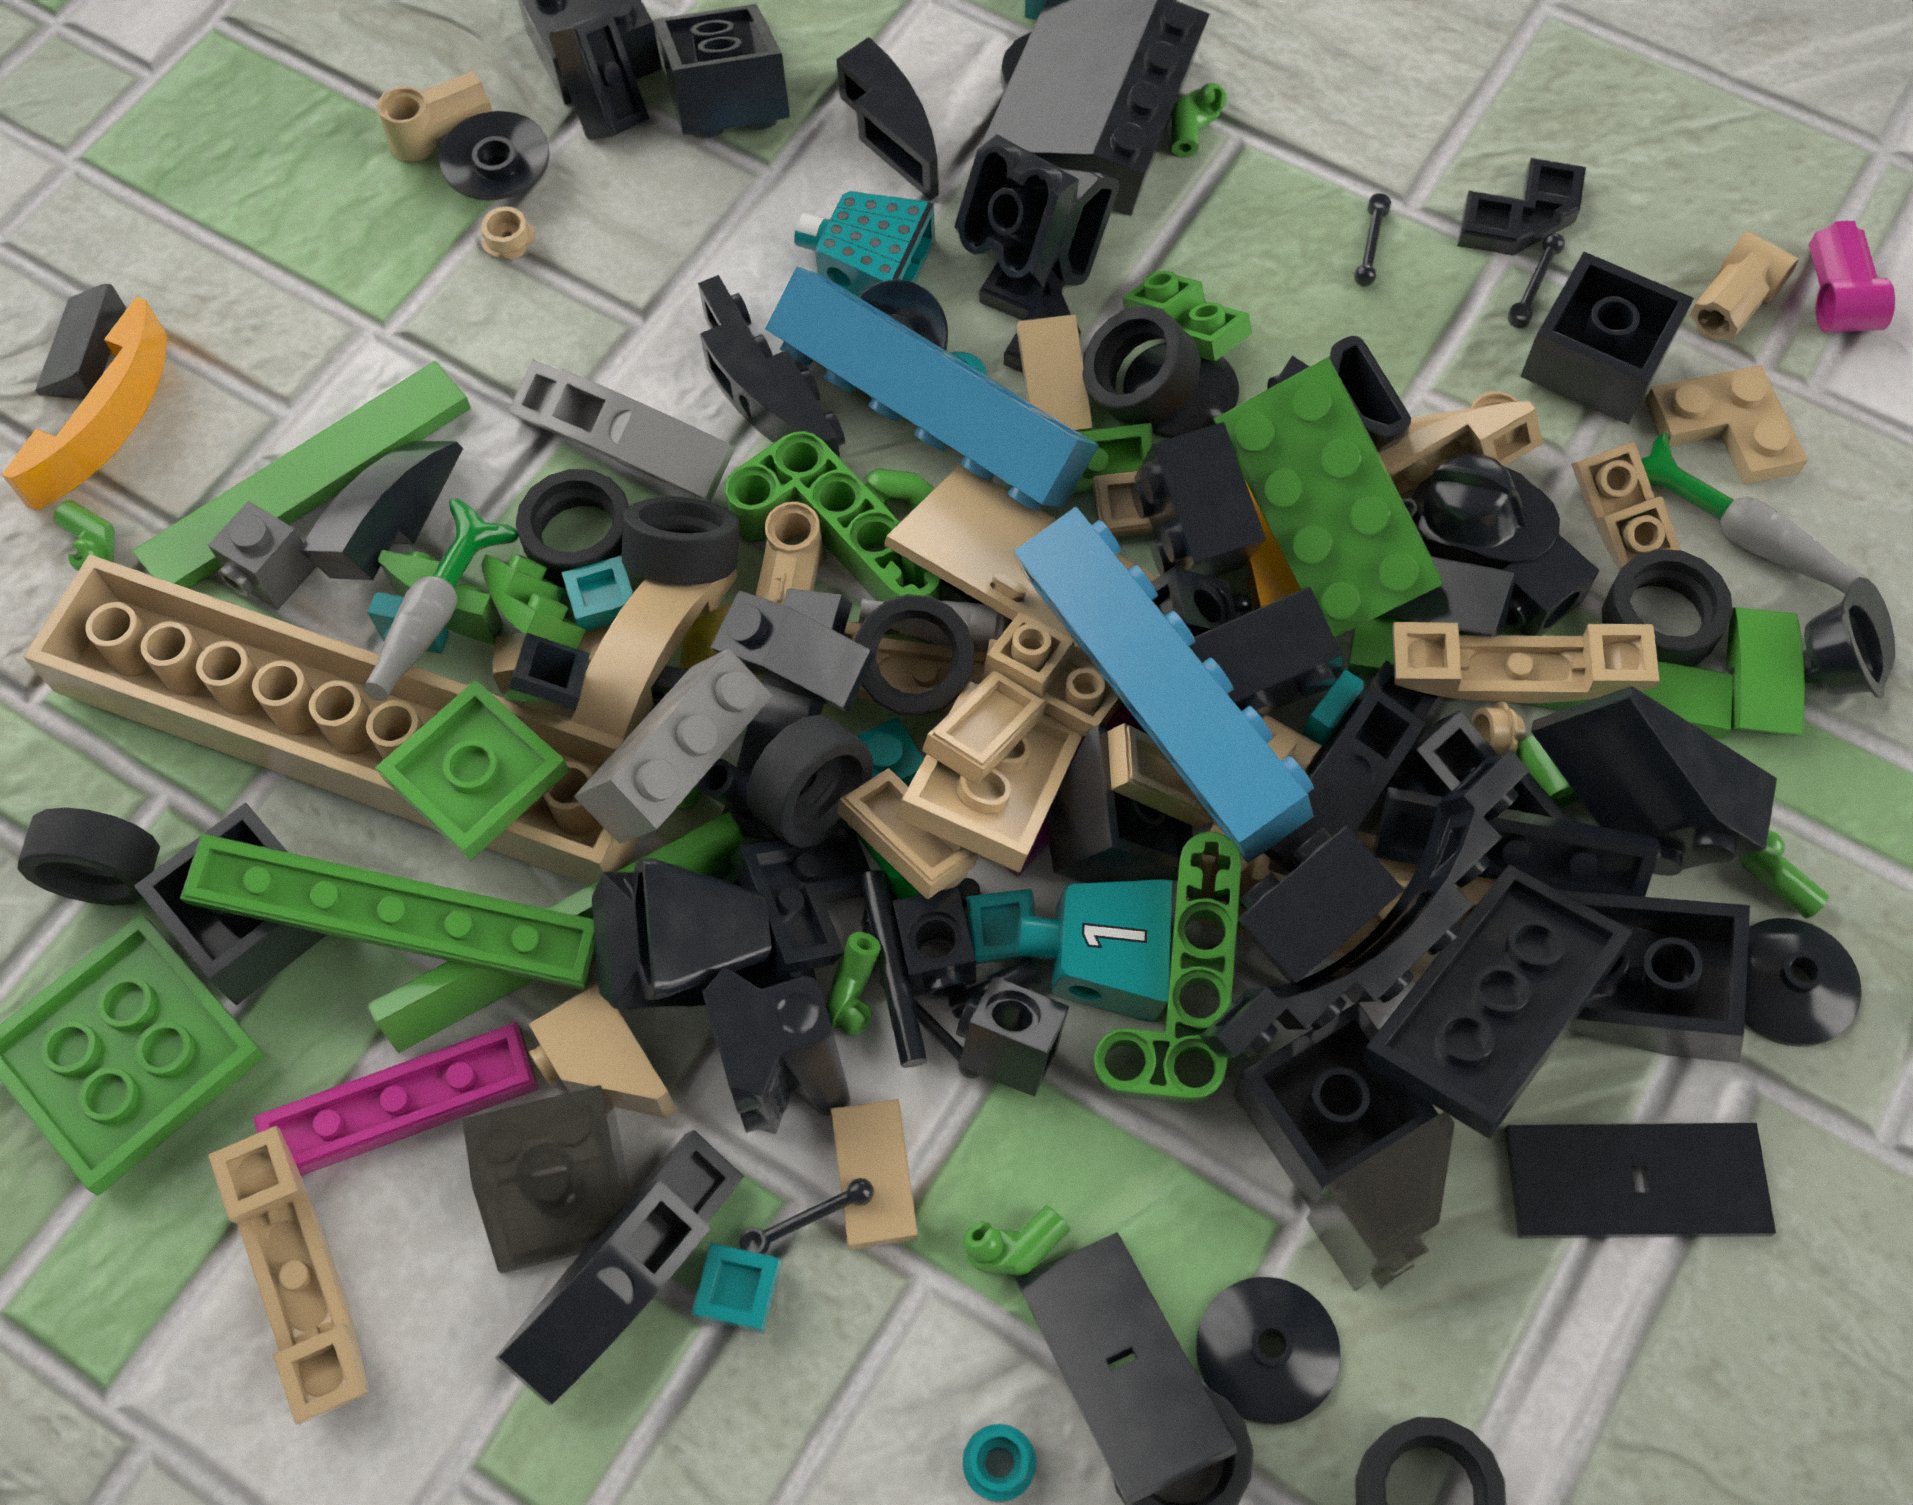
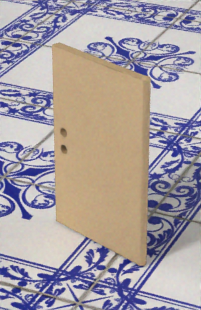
M958 464L955 470L886 536L885 546L1012 621L1019 612H1022L1072 638L1028 581L1013 552L1058 519L1041 509L1036 511L1019 503L1007 494L1008 490L996 483L979 477L961 464ZM1116 555L1127 570L1135 565V563L1121 555ZM1140 567V569L1145 573L1150 582L1158 578L1154 574ZM1075 641L1073 655L1093 665Z

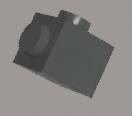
M250 501L240 509L208 544V547L222 566L218 571V575L227 585L243 596L247 597L249 594H252L276 610H279L317 567L299 551L303 541L295 528Z

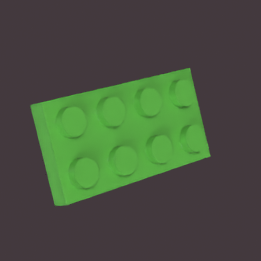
M1329 357L1214 418L1216 424L1225 423L1241 471L1301 590L1309 586L1311 587L1334 638L1443 585L1444 581Z

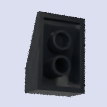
M757 4L653 19L676 117L683 135L692 134L697 138H711L722 134L725 128L745 125L749 129H766L774 126L777 120L790 118L782 52Z
M1630 686L1533 720L1531 733L1599 826L1657 838L1660 851L1653 870L1654 874L1664 876L1676 875L1684 869L1709 863H1727L1732 861L1734 857L1766 850L1777 778L1637 688Z
M1558 890L1633 931L1626 950L1568 1030L1666 1056L1739 1063L1745 1026L1750 905Z

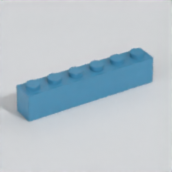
M796 267L765 327V330L783 340L780 347L782 352L788 350L793 359L806 365H811L813 360L827 368L824 378L830 383L853 394L859 388L872 397L868 404L870 408L896 422H899L902 416L918 426L914 432L917 438L941 451H945L947 446L952 447L964 455L960 462L964 468L989 481L992 480L994 475L1011 485L1007 494L1033 510L1039 511L1041 505L1064 508L1099 446L824 275Z
M1075 507L1013 552L1031 585L1072 638L1075 639L1082 651L1222 832L1236 844L1240 855L1248 864L1314 817L1307 794L1314 789V786L1305 771L1292 756L1289 755L1281 761L1270 748L1267 742L1273 739V735L1260 715L1251 706L1241 711L1228 696V693L1234 690L1217 662L1210 657L1202 663L1189 646L1195 643V639L1179 615L1172 610L1164 616L1152 600L1158 594L1140 567L1135 564L1127 570L1116 555L1122 550L1107 526L1101 520L1091 525L1080 510Z

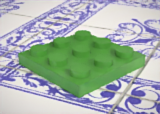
M142 912L0 1024V1081L85 1188L97 1196L101 1195L266 1057L265 1053Z

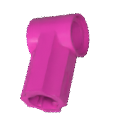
M1835 221L1831 226L1816 231L1809 243L1820 285L1816 299V319L1819 329L1822 332L1886 330L1894 316L1895 291L1892 282L1888 278H1877L1864 230L1859 229L1855 221Z

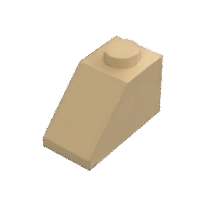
M598 983L529 1024L540 1043L538 1047L529 1051L549 1086L562 1080L572 1097L576 1100L667 1118L678 1111L667 1089L617 1008L614 1009L599 994Z

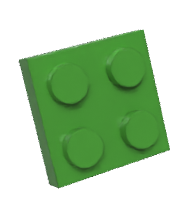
M477 680L473 681L375 767L381 778L469 861L475 858L570 771L565 759Z

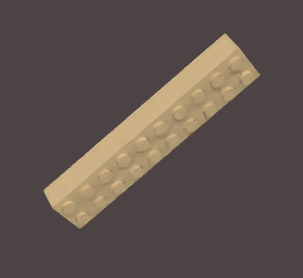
M89 554L23 656L48 686L58 694L435 829L381 778L375 767L467 688L468 685L411 666L398 680L386 700H374L364 692L363 686L374 670L379 654ZM494 695L565 759L570 771L486 848L587 885L599 881L603 872H615L627 866L640 837L619 844L574 797L624 742V739L505 701V698Z

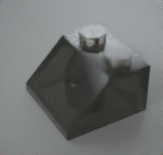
M601 1085L462 1118L472 1189L497 1270L500 1274L579 1255L589 1243L595 1242L600 1238L631 1200L615 1107Z
M1447 1111L1442 1112L1327 1184L1306 1217V1220L1354 1291L1374 1280L1380 1290L1386 1288L1416 1267L1414 1263L1429 1252L1423 1241L1440 1222L1455 1124Z

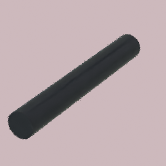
M883 870L869 871L860 876V882L871 933L881 945L877 960L900 1065L902 1068L920 1066L928 1060L886 873Z

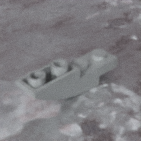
M533 359L508 411L526 422L604 454L625 466L710 502L736 448L719 438L567 370L562 369L560 371Z

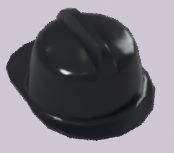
M1464 454L1451 458L1444 464L1437 465L1433 474L1422 481L1411 496V499L1417 503L1421 510V515L1414 524L1417 530L1428 540L1493 560L1511 563L1535 560L1549 551L1559 536L1560 517L1554 502L1541 489L1522 480L1512 478L1508 469L1495 458L1483 454Z
M1858 577L1850 584L1842 602L1812 618L1806 624L1804 632L1806 650L1803 652L1805 683L1820 682L1833 695L1872 692L1876 698L1881 699L1884 695V686L1893 668L1895 636L1891 617L1877 587L1868 578Z

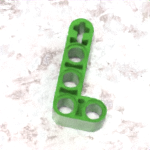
M804 431L790 433L736 468L728 476L725 483L727 504L729 510L738 517L739 536L753 542L767 540L765 522L769 513L776 506L783 503L800 502L808 505L815 511L820 522L824 545L876 601L884 602L906 594L932 596L942 601L941 578L884 545L886 536L900 523L899 520L825 442L815 434ZM800 469H810L806 472H795ZM753 501H763L757 505H747ZM839 507L848 508V509H846V510H844V511H840V512L830 511V510H832V509H834V508H839ZM877 546L887 548L880 552L866 551L871 547Z
M1203 832L1190 838L1183 847L1178 870L1165 1032L1130 1028L1116 1029L1101 1039L1097 1044L1094 1054L1095 1073L1101 1086L1110 1094L1124 1098L1197 1104L1212 1098L1223 1083L1227 1069V1057H1218L1200 1038V1035L1231 1006L1242 863L1240 851L1236 844L1224 834ZM1208 855L1216 857L1217 868L1223 869L1219 870L1216 876L1213 900L1209 898L1200 899L1203 873L1202 869L1198 868V866H1201L1203 856ZM1221 901H1226L1227 905L1221 903ZM1196 920H1210L1219 926L1223 934V941L1213 949H1198L1189 943L1185 935V929ZM1197 985L1209 988L1214 992L1218 1000L1216 1012L1207 1018L1199 1019L1188 1015L1180 1005V995L1185 989ZM1129 1046L1141 1053L1145 1061V1067L1137 1078L1130 1081H1121L1108 1073L1105 1061L1109 1053L1115 1048ZM1195 1052L1201 1054L1212 1065L1213 1078L1205 1086L1191 1088L1182 1084L1176 1077L1174 1064L1180 1056L1186 1053Z

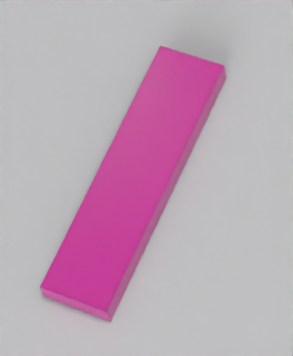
M515 1022L255 1115L253 1118L257 1133L274 1126L280 1128L301 1176L534 1092L539 1090V1086L522 1029Z

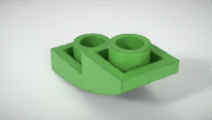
M1159 271L1150 274L1143 280L1142 284L1122 297L1125 309L1148 305L1164 310L1195 340L1200 357L1214 362L1252 334L1249 313L1223 307L1219 303L1205 302L1201 281L1178 276L1171 271Z
M382 550L378 558L393 590L401 597H405L406 592L419 578L433 576L441 563L433 557L418 551H409L406 554ZM457 584L454 590L458 597V603L451 620L446 625L447 629L474 640L495 645L496 636H500L504 624L491 594H487L484 590L474 585Z
M512 553L509 562L485 554L481 567L488 590L497 607L513 626L525 635L530 633L578 649L586 630L564 617L568 607L559 603L565 589L543 577L547 567L516 553Z
M1740 607L1732 608L1733 614L1729 622L1725 670L1735 671L1731 730L1790 737L1803 735L1805 679L1803 645L1798 615L1796 613Z

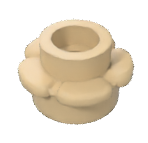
M499 207L493 209L482 220L481 237L484 240H482L481 245L483 250L494 258H518L526 253L527 245H531L535 240L536 233L533 225L527 223L523 213L516 208Z
M1497 701L1490 708H1479L1471 718L1470 722L1497 754L1509 750L1516 754L1518 745L1526 738V728L1522 717L1516 714L1513 709H1509L1506 702Z

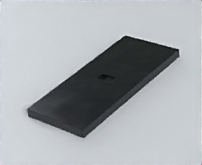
M1757 1123L1507 1125L1505 1128L1518 1239L1773 1236L1776 1234ZM1632 1168L1642 1169L1645 1192H1635Z
M1118 1232L1016 1278L1017 1285L1127 1505L1237 1453L1235 1442ZM1134 1354L1136 1360L1111 1371L1110 1364Z

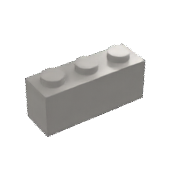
M730 648L692 666L574 797L619 844L657 830L773 695Z

